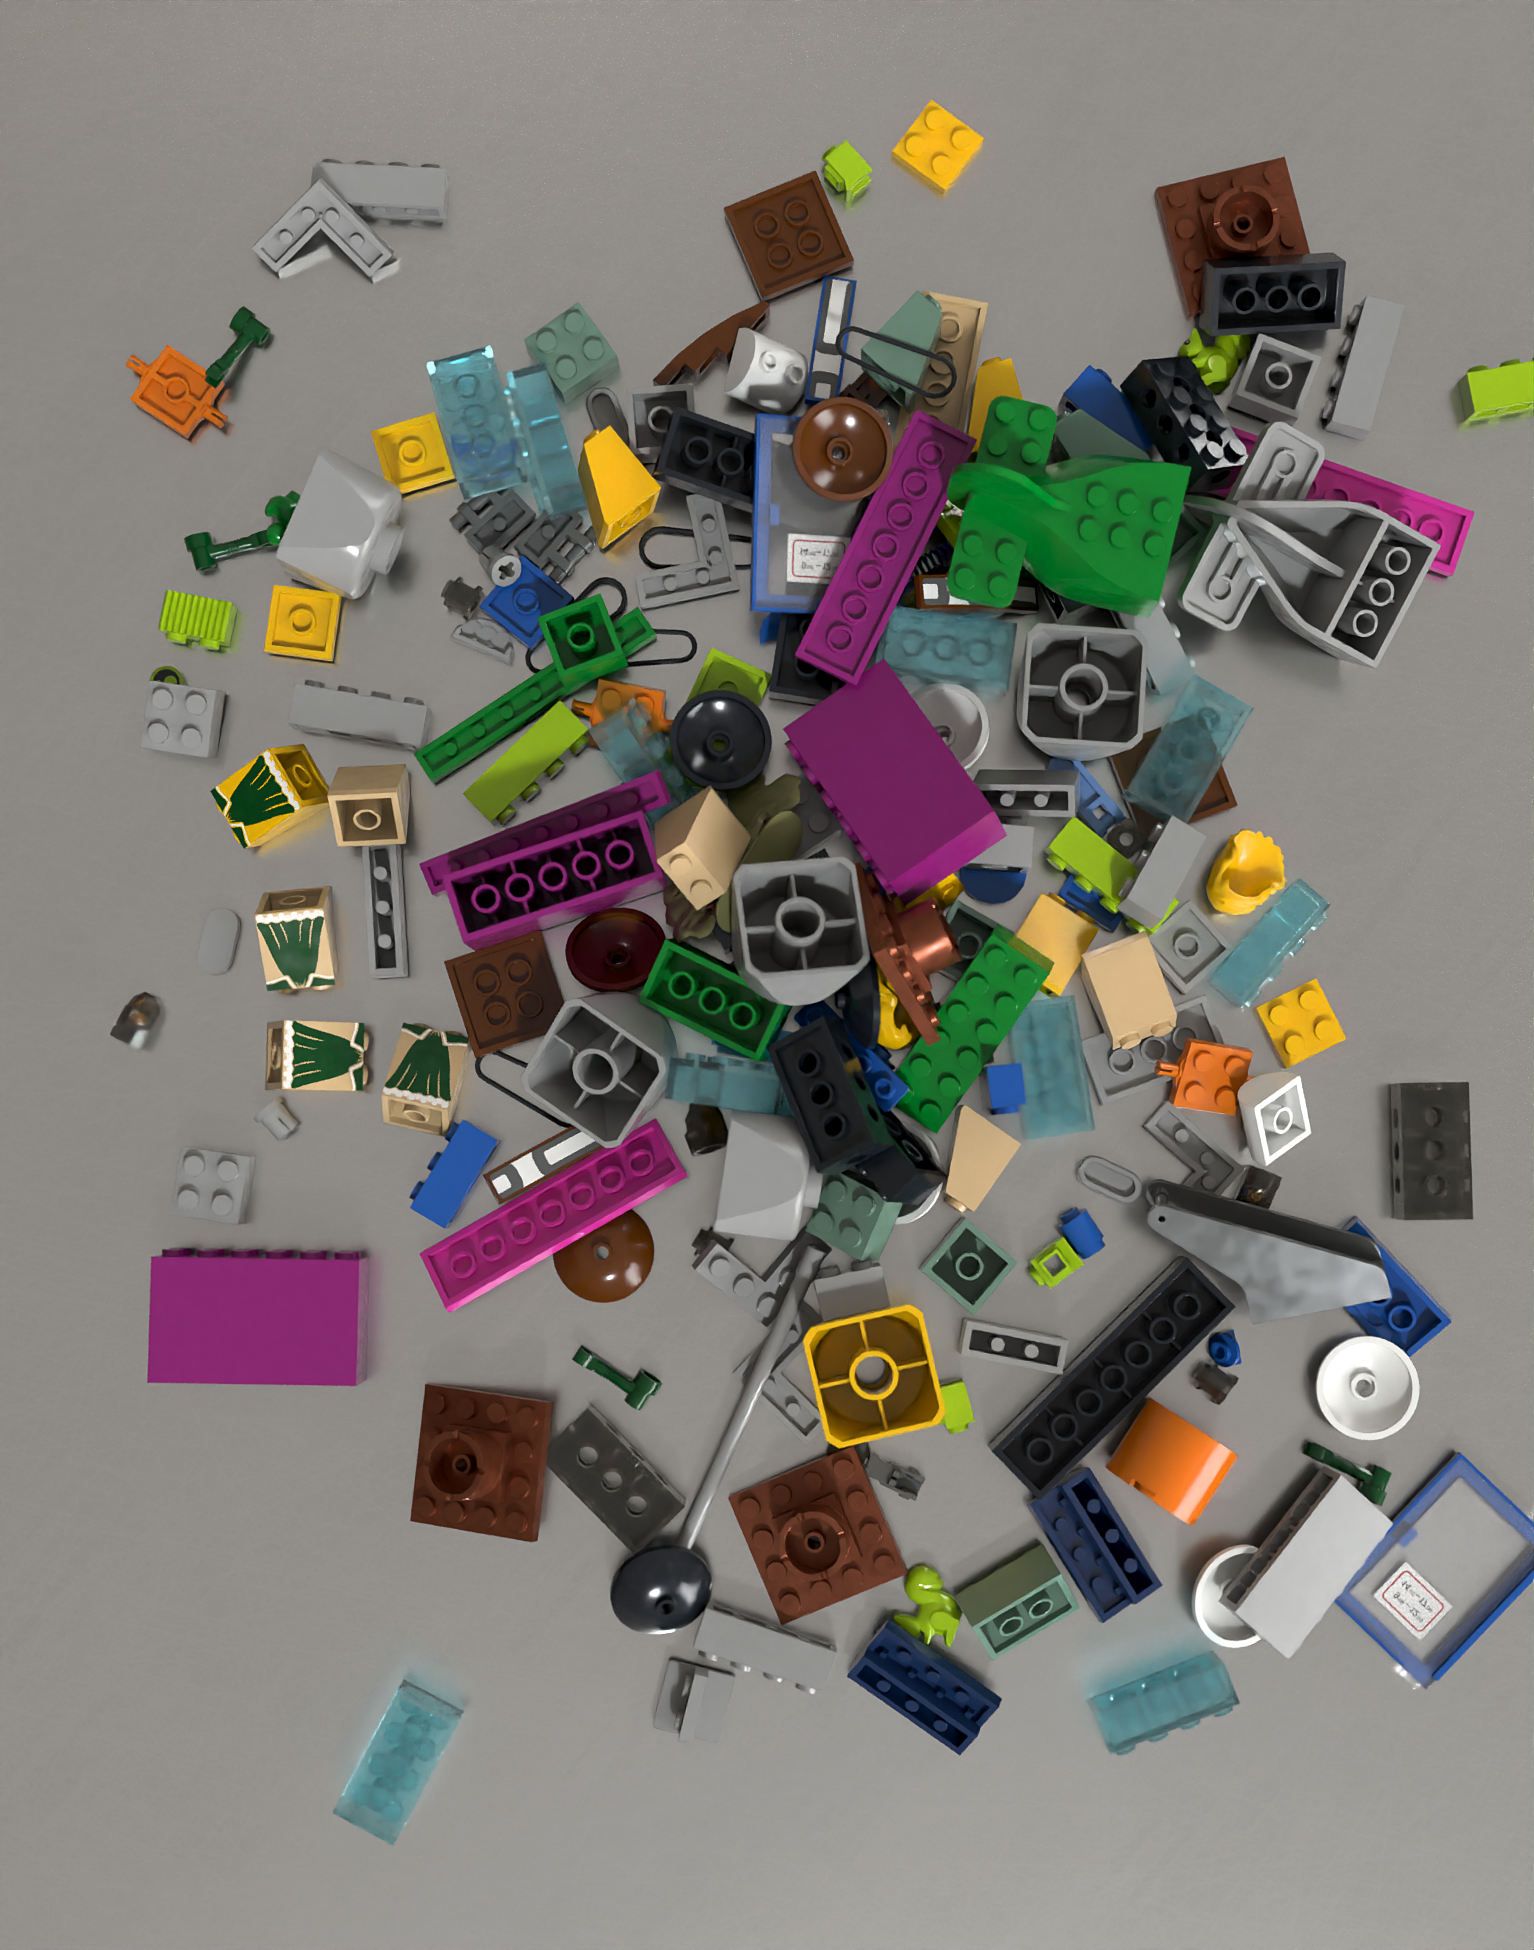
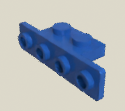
M824 1000L804 1005L794 1016V1020L802 1028L822 1016L843 1021L876 1104L883 1111L889 1112L909 1091V1086L893 1071L896 1067L889 1061L892 1055L878 1042L874 1049H865L858 1044L848 1030L844 1018H841Z

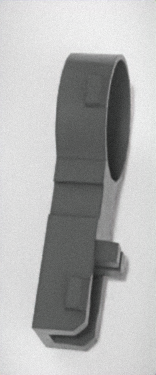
M868 1442L855 1444L862 1464L864 1465L866 1458L869 1459L868 1465L864 1466L868 1478L871 1477L880 1481L881 1485L899 1493L898 1496L909 1500V1498L914 1501L916 1500L925 1477L915 1470H909L892 1461L887 1462L879 1458L878 1454L871 1452ZM828 1443L826 1456L846 1447L837 1448Z

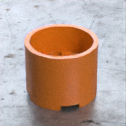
M1149 1398L1105 1468L1173 1515L1194 1526L1238 1458V1455L1152 1398Z

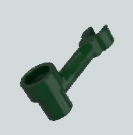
M245 306L237 311L229 325V328L239 336L221 358L211 364L205 372L208 376L204 381L214 388L220 385L231 366L252 341L261 345L270 333L271 329L255 318L256 314Z
M267 530L213 545L210 532L196 533L184 538L187 552L192 554L196 571L215 567L214 559L226 555L273 546L267 540Z
M582 1345L572 1358L577 1364L590 1371H594L601 1377L603 1376V1378H606V1380H609V1382L626 1392L628 1395L624 1401L638 1411L643 1409L651 1395L655 1396L663 1384L656 1376L643 1369H640L634 1379L631 1380L600 1360L597 1355Z
M1314 1442L1308 1443L1304 1455L1338 1469L1345 1474L1347 1473L1351 1477L1353 1476V1478L1361 1482L1358 1491L1373 1504L1383 1505L1387 1495L1384 1491L1392 1475L1391 1472L1376 1465H1372L1371 1470H1368L1342 1458Z

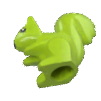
M1194 328L1191 336L1180 346L1178 356H1188L1196 365L1197 371L1205 385L1212 393H1219L1230 386V381L1238 370V359L1245 358L1247 352L1251 349V339L1249 334L1215 336L1214 346L1208 347L1203 345L1197 329Z
M919 1566L913 1568L908 1573L904 1582V1590L908 1598L920 1605L917 1615L896 1613L893 1619L901 1628L917 1639L923 1633L924 1644L927 1646L932 1636L938 1634L944 1637L945 1645L951 1647L963 1611L959 1609L956 1601L950 1594L941 1590L943 1580L939 1578V1573L930 1567Z

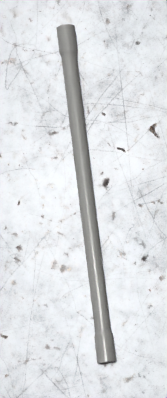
M809 1244L806 1246L795 1271L793 1282L674 1543L676 1546L691 1550L813 1279H815L826 1252Z

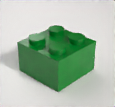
M601 593L537 617L555 667L566 690L629 666Z

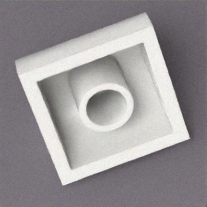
M739 328L723 393L772 415H783L793 408L805 388L808 377L807 359L802 353L749 328Z
M1289 1072L1267 1073L1250 1079L1240 1087L1237 1100L1241 1109L1244 1123L1243 1128L1246 1133L1250 1156L1255 1162L1267 1166L1311 1134L1300 1075Z

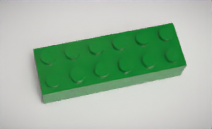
M997 924L937 1010L941 1025L936 1026L940 1041L928 1046L922 1035H920L895 1071L909 1086V1091L895 1107L937 1134L1049 976L1055 962Z

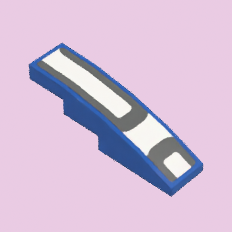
M824 276L804 400L805 404L816 405L823 400L839 397L845 358L836 350L835 341L841 330L850 327L857 280ZM849 332L841 338L840 344L844 352H846Z

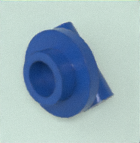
M1234 1329L1222 1331L1220 1334L1212 1337L1209 1351L1216 1364L1221 1367H1230L1242 1363Z

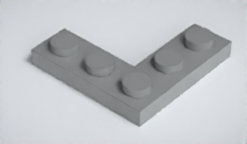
M321 177L251 248L277 273L321 228L369 277L394 253L381 237Z
M698 494L686 496L699 561L634 574L641 609L739 589L721 502Z
M1165 1101L1144 1125L1148 1131L1194 1171L1182 1184L1184 1186L1221 1196L1244 1169L1169 1101Z
M804 1226L797 1234V1237L792 1240L761 1278L714 1239L691 1266L765 1327H768L779 1313L807 1244L825 1251L824 1259L832 1251V1248L820 1238L805 1231L806 1227Z
M803 1300L758 1400L806 1446L823 1429L820 1412L781 1373L804 1350L803 1339L809 1329L824 1322L821 1316ZM766 1339L732 1373L744 1386L747 1384Z

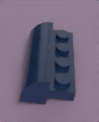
M1090 1467L1081 1468L1066 1475L1041 1501L1036 1497L1027 1503L1033 1516L1099 1622H1106L1130 1604L1136 1605L1163 1586Z
M890 1619L869 1637L847 1674L848 1678L958 1755H961L976 1739L982 1725L999 1708L1002 1701L1000 1696Z

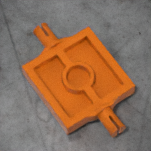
M166 345L160 356L149 365L134 354L129 357L131 361L127 360L126 367L141 375L139 386L130 398L132 403L185 438H189L198 423L204 420V418L210 420L219 428L224 426L222 421L227 422L228 416L213 407L215 398L225 385L222 381L217 388L205 382L204 380L208 376L205 374L207 370L169 345Z
M602 677L598 680L596 697L592 703L574 699L571 705L573 706L571 708L572 713L590 716L591 731L588 745L650 758L656 756L660 736L663 732L670 733L674 721L666 719L664 703L667 690Z
M1187 1038L1183 1052L1177 1062L1169 1063L1158 1060L1154 1071L1156 1075L1172 1077L1173 1086L1168 1101L1173 1106L1235 1115L1238 1106L1237 1095L1240 1087L1254 1078L1253 1076H1248L1253 1052L1245 1047Z

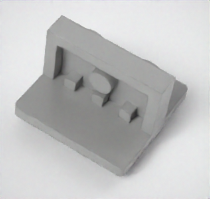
M669 1660L653 1727L678 1734V1743L691 1746L693 1738L718 1744L735 1677L731 1674L676 1660Z

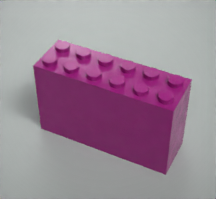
M882 659L863 672L856 686L849 683L783 728L790 739L784 744L892 900L898 896L906 906L1007 836L991 805L885 659Z
M642 810L441 876L462 941L475 951L538 930L551 928L665 890L668 887L662 868L656 861V850Z
M191 1248L162 1249V1255L151 1257L147 1383L357 1386L367 1380L370 1257H361V1251L341 1250L340 1252H335L334 1257L327 1256V1250L300 1251V1256H292L293 1250L272 1249V1251H266L265 1255H258L259 1249L231 1250V1255H224V1248H204V1250H196V1254H190Z

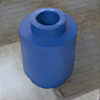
M1074 1207L1059 1217L1062 1222L1057 1226L1074 1252L1076 1254L1079 1253L1082 1259L1094 1255L1105 1246L1102 1240L1104 1235L1086 1208L1079 1211L1077 1207Z

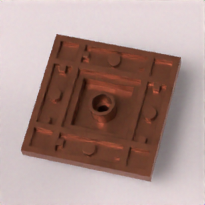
M1285 157L1156 188L1155 195L1187 317L1200 315L1203 259L1310 254Z
M859 861L854 865L865 930L872 954L929 1046L940 1041L936 1026L941 1025L934 1006H930L934 999L930 991L933 988L929 975L961 961L962 956L959 946L943 911L940 910V906L934 897L899 912L893 900L889 901L886 894L883 896L879 894L878 891L881 889L872 871L866 873Z
M425 1384L410 1521L527 1542L538 1541L553 1402L438 1384Z
M855 1445L833 1452L728 1497L781 1625L908 1573ZM810 1537H819L821 1543L813 1542Z

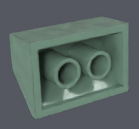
M1043 1544L1026 1551L1018 1559L1006 1566L997 1568L988 1577L976 1584L967 1586L963 1592L954 1596L992 1660L1080 1608Z

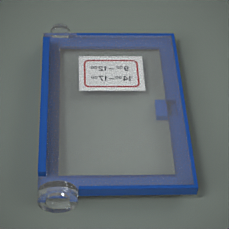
M875 409L882 416L890 430V412ZM758 413L755 415L750 611L815 615L875 493L874 491L870 495L852 502H836L817 495L806 486L798 475L792 458V439L796 426L802 418L800 416ZM837 448L832 449L833 457L841 459V451Z
M1457 1452L1391 1521L1393 1525L1387 1531L1385 1538L1377 1544L1365 1560L1364 1565L1357 1570L1347 1583L1342 1594L1334 1600L1339 1607L1405 1669L1400 1675L1415 1689L1422 1685L1427 1690L1435 1680L1438 1682L1534 1581V1522L1460 1452Z

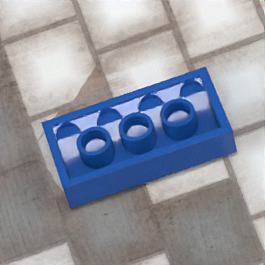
M1356 1216L1342 1230L1367 1236L1377 1243L1387 1276L1391 1298L1346 1306L1345 1308L1373 1337L1385 1339L1395 1344L1410 1358L1452 1322L1451 1315Z

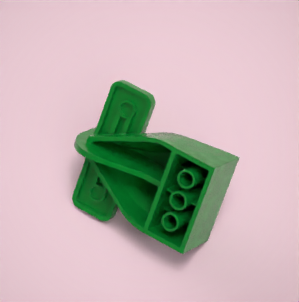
M1008 396L994 398L989 405L976 462L956 465L952 469L946 496L954 506L963 510L946 581L948 593L956 599L994 608L1008 607L1014 599L1023 566L1043 585L1067 599L1148 619L1160 602L1191 467L1103 454L1080 456L1046 466L1057 423L1055 411L1046 405Z

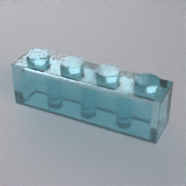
M1301 878L1293 881L1235 947L1236 950L1222 962L1206 982L1236 1008L1242 1007L1244 1004L1251 1006L1262 993L1259 989L1266 979L1272 981L1283 970L1282 960L1289 953L1294 956L1304 946L1306 940L1303 936L1309 929L1312 928L1316 931L1328 918L1325 911L1331 904Z

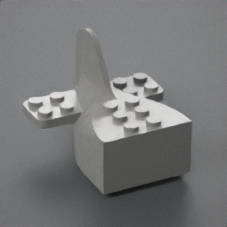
M1279 421L1269 422L1261 430L1225 500L1221 501L1185 494L1183 506L1195 518L1211 525L1212 528L1178 592L1177 602L1184 611L1218 629L1230 631L1239 625L1260 586L1276 617L1290 630L1339 660L1377 669L1441 545L1374 507L1362 503L1335 499H1305L1324 461L1325 450L1319 442L1292 426Z

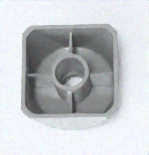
M323 448L316 459L277 550L276 559L286 576L349 599L359 598L370 585L376 572L384 575L389 572L402 544L405 528L396 525L402 502L400 488L368 469Z
M1045 623L1035 625L1027 632L1017 692V720L1025 736L1046 754L1058 759L1073 761L1100 759L1129 750L1143 739L1148 640L1139 630ZM1074 688L1085 691L1090 698L1091 705L1082 706L1075 704L1068 698L1066 691Z
M845 857L745 864L741 865L733 874L731 941L734 964L743 981L755 993L769 1001L782 1005L795 1006L816 1003L835 993L868 963L870 956L856 868L851 861Z
M600 992L567 1000L521 1075L524 1091L605 1148L621 1145L661 1096L674 1076L677 1067V1044L669 1023L660 1012L638 1002L639 996L628 992Z
M732 1109L714 1231L792 1241L799 1232L803 1207L818 1208L823 1174L816 1172L795 1118Z

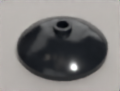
M714 690L699 694L682 706L672 723L670 750L673 760L687 779L705 789L711 785L715 791H729L747 785L764 769L771 752L772 735L765 715L754 702L736 692ZM720 741L725 745V749L717 751L713 748V743Z
M868 946L870 960L853 978L835 992L834 997L836 1009H842L845 1024L858 1044L865 1049H874L877 1045L880 1031V988L875 957L872 954L871 947Z
M676 1545L653 1546L634 1554L620 1566L611 1582L610 1601L616 1617L631 1630L650 1635L671 1633L692 1623L705 1610L712 1594V1577L705 1561L692 1550Z

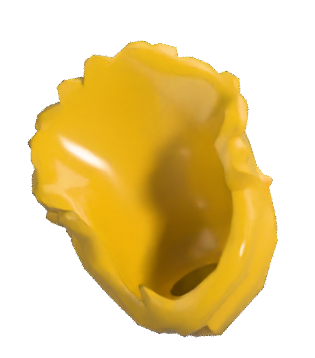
M1241 829L1238 834L1230 836L1226 847L1215 859L1206 884L1208 899L1217 911L1231 915L1250 913L1258 905H1262L1270 894H1274L1276 890H1281L1285 887L1287 880L1284 877V864L1282 863L1284 856L1281 854V848L1273 844L1270 836L1264 838L1262 832L1259 831L1255 834L1250 829Z
M876 961L880 988V1031L878 1043L886 1048L903 1050L914 1043L921 1034Z

